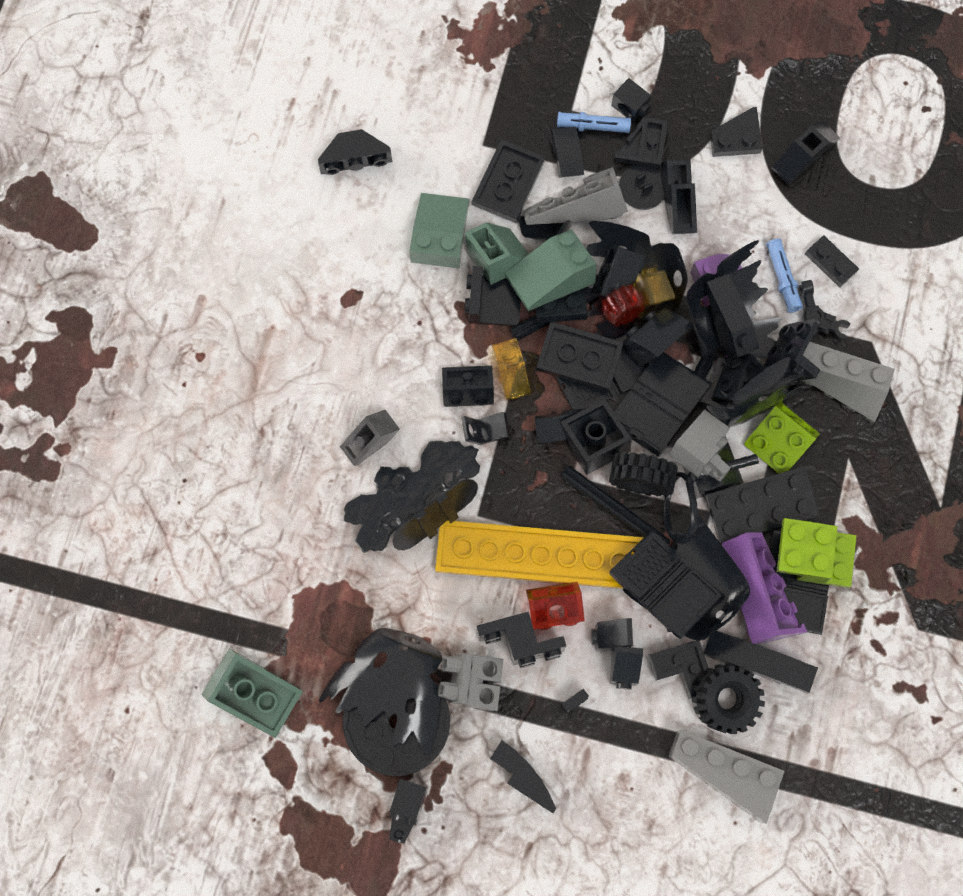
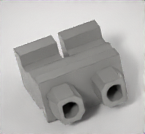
M469 654L443 657L442 671L451 672L452 680L451 683H440L438 696L449 700L451 704L474 707L485 711H498L500 686L483 684V682L501 683L504 659Z

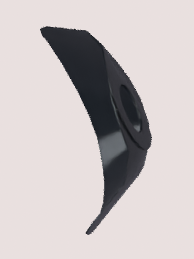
M519 217L522 235L525 238L547 241L551 237L569 231L573 224V221L567 220L564 223L527 225L525 217Z

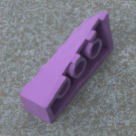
M745 533L723 542L724 549L741 570L750 587V595L740 609L743 612L747 633L751 638L752 644L768 643L807 633L804 623L799 625L794 613L798 612L794 601L789 603L784 593V588L787 586L783 577L781 578L773 569L776 562L763 534Z

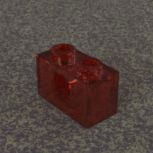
M578 582L526 590L528 611L533 629L548 630L552 626H573L578 622L585 621L582 593ZM555 605L561 606L558 610H550Z

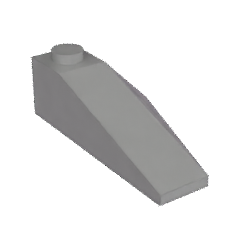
M612 167L583 179L584 184L577 188H572L571 186L565 188L560 197L556 199L555 197H548L524 210L526 224L564 223L567 220L573 222L601 221L621 217L628 210L614 168Z

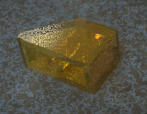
M656 267L644 269L642 275L637 277L636 282L641 307L675 299L665 270L657 272Z
M517 338L492 345L493 360L506 400L531 394Z

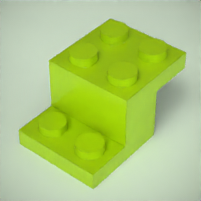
M784 518L782 520L777 572L797 575V580L850 588L852 586L856 535L838 533V526Z

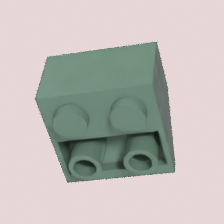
M486 222L465 232L467 252L477 266H483V275L491 285L506 278L505 272L529 255L510 228Z

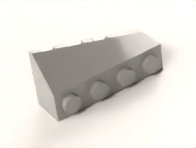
M809 342L803 356L817 366L820 372L817 378L803 380V382L817 387L826 396L837 399L845 404L848 409L853 412L857 411L874 424L888 394L895 369Z

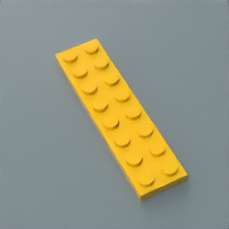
M446 521L439 527L435 573L624 589L610 575L609 571L644 537L454 521L450 524L449 521Z

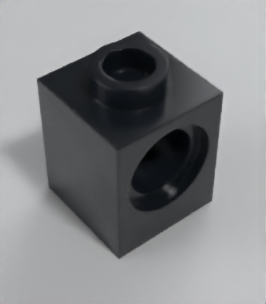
M628 78L613 94L611 106L626 118H631V122L634 123L639 116L643 118L651 107L649 105L651 94Z

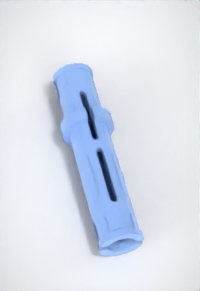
M581 111L580 114L558 112L557 127H576L578 131L588 129L630 132L631 118L587 115ZM571 120L589 121V122H591V123L575 122V121H571ZM596 122H600V123H612V124H616V125L598 124V123H596Z
M773 239L767 242L766 246L778 278V290L783 294L788 313H793L803 308L797 290L799 285L793 278L782 239Z

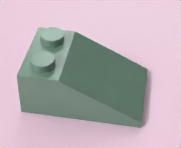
M421 193L409 251L411 263L460 269L469 198Z
M571 229L549 238L506 271L505 277L526 309L530 311L594 284L596 279V262Z
M229 648L201 695L211 704L276 738L303 691Z

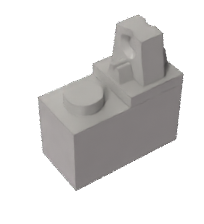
M704 410L676 441L669 456L698 478L703 473L721 482L729 472L730 467L721 460L718 452L728 442L725 436L730 428Z

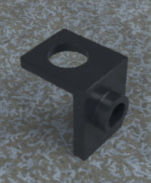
M505 412L481 419L467 416L461 417L466 442L484 445L510 437ZM469 424L471 425V427H472V429H473V433H474L473 436L471 435V433H470V431H469Z

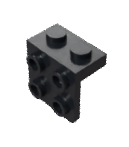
M473 266L472 274H467L466 289L471 290L470 298H465L464 313H469V323L499 326L518 325L521 299L507 278L491 285L486 277L483 276V266Z
M816 319L783 326L779 331V337L775 345L767 354L768 358L764 366L768 368L776 362L790 357L789 365L782 380L794 374L800 375L802 373L803 375L795 381L817 378L820 369L803 354L819 322Z

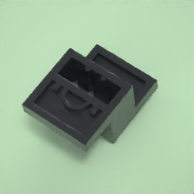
M529 611L476 626L479 642L485 641L486 645L501 641V636L505 635L513 666L519 664L520 668L534 665L536 659L544 657L545 661L560 658V655H562L566 648L564 636L537 643Z

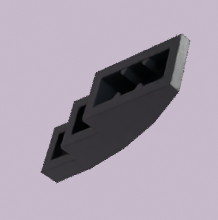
M719 631L709 636L704 649V655L725 664L745 668V670L751 671L753 674L778 684H785L804 693H810L818 667Z

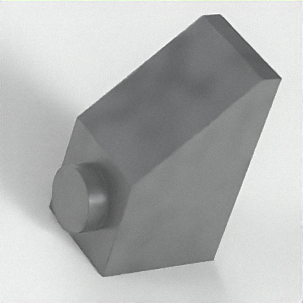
M382 410L366 416L341 444L340 448L351 463L357 466L384 447L400 428L388 412Z

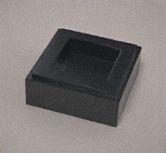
M583 688L560 706L568 714L585 702L589 695Z

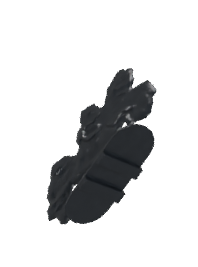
M430 441L421 454L420 470L412 472L409 467L392 469L391 467L380 466L374 480L378 488L377 493L361 494L348 502L344 508L345 522L353 525H362L355 539L363 553L369 550L383 551L387 547L389 537L394 531H396L392 541L394 548L397 550H407L417 545L426 537L432 539L438 534L436 529L446 521H449L451 524L458 519L457 513L465 508L477 494L478 484L469 478H473L479 473L480 465L475 459L479 449L473 446L464 447L460 441ZM460 471L461 475L457 478L456 472ZM447 473H452L453 482L450 481L448 483L450 487H447L444 482ZM442 484L443 489H438L436 486ZM435 492H444L431 503L426 504V500L430 495ZM410 514H415L413 517L407 520V517ZM395 520L399 525L394 527L391 525V521Z

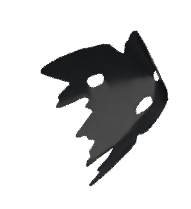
M605 221L589 222L590 227L602 240L601 242L587 245L586 250L591 256L604 258L610 243L626 247L645 256L643 271L634 282L607 296L600 295L594 291V294L599 299L592 304V309L588 311V317L612 314L608 320L596 325L599 331L594 334L607 338L625 334L635 325L634 317L645 323L642 318L653 309L658 312L665 307L675 312L680 306L688 282L686 267L679 248L674 243H658L652 246L649 235L628 226ZM676 271H679L682 276V282L679 287L674 283ZM662 274H666V282L661 280ZM592 284V285H590V286H587V287L593 289L594 284ZM646 287L653 290L651 297H637L638 292ZM625 324H628L627 328H619Z
M759 240L745 245L722 260L717 266L716 275L711 273L704 274L687 291L686 300L701 354L704 358L714 354L717 348L721 350L711 306L709 304L707 307H702L700 300L708 295L705 281L725 273L730 275L754 324L759 349L748 354H752L755 358L768 357L769 350L776 343V340L768 337L767 334L779 327L778 323L782 318L776 317L759 321L752 319L756 311L751 306L768 290L767 288H760L757 283L752 282L757 274V268L760 266L761 260L737 270L741 263L752 255L750 250L759 243Z
M786 357L769 366L740 389L733 397V409L724 406L704 405L703 403L702 405L728 427H734L755 418L797 394L798 392L796 391L803 386L798 387L799 383L790 387L787 386L801 377L803 373L800 375L794 374L782 380L790 362V357ZM772 391V394L769 397H767L763 401H759V398L762 397L765 393Z
M389 628L377 629L357 647L355 663L347 661L335 673L324 689L319 702H323L328 696L332 700L340 690L348 687L335 711L336 713H341L343 710L350 711L357 707L358 713L363 717V727L367 726L382 711H385L388 717L395 713L397 715V724L392 740L393 747L398 743H404L411 731H414L423 752L427 755L432 749L436 736L440 707L439 685L430 678V675L437 671L438 666L442 662V654L434 646L417 635ZM405 637L414 638L418 640L420 644L411 643L407 641ZM402 644L408 647V649L403 651L399 648V645ZM380 652L387 653V661L379 668L373 667L377 655ZM410 698L416 699V710L413 714L405 711L406 702Z

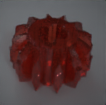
M623 285L620 289H614L613 293L607 295V299L602 302L603 306L601 309L605 318L615 327L625 326L628 322H633L635 318L640 317L639 313L645 310L644 305L646 302L641 292L634 288L633 285H628L627 287Z

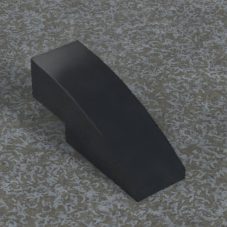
M691 159L664 161L661 163L662 180L672 234L697 233L695 183H692Z
M501 740L490 760L512 774L507 784L554 814L556 810L555 804L539 775L515 749Z

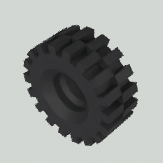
M626 452L617 453L613 456L609 483L612 486H616V488L625 489L628 492L632 491L636 494L669 496L674 493L678 466L674 465L671 461L667 462V459L657 458L658 456L654 455L647 456L643 453L636 454L634 452H630V454Z
M730 664L714 665V669H706V675H700L697 678L700 681L699 686L694 685L693 691H697V695L692 696V702L697 703L694 711L700 715V721L707 724V727L725 734H737V731L742 733L748 731L746 726L753 727L756 724L753 719L755 717L761 718L763 714L758 711L759 706L765 707V701L760 700V696H765L763 689L758 688L761 685L759 679L753 678L754 674L751 671ZM725 688H731L736 693V702L729 709L722 708L718 702L719 694Z

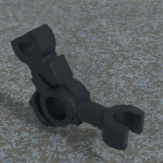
M812 280L802 281V285L798 286L799 294L804 299L806 307L803 310L802 320L816 319L819 322L813 336L818 335L819 331L827 335L831 332L835 339L844 340L846 335L839 331V327L847 329L851 323L847 320L836 321V316L823 312L819 305H815Z

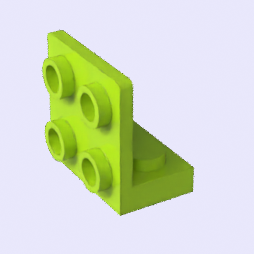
M781 402L771 410L745 441L744 445L754 454H757L760 459L777 473H782L790 470L820 433Z

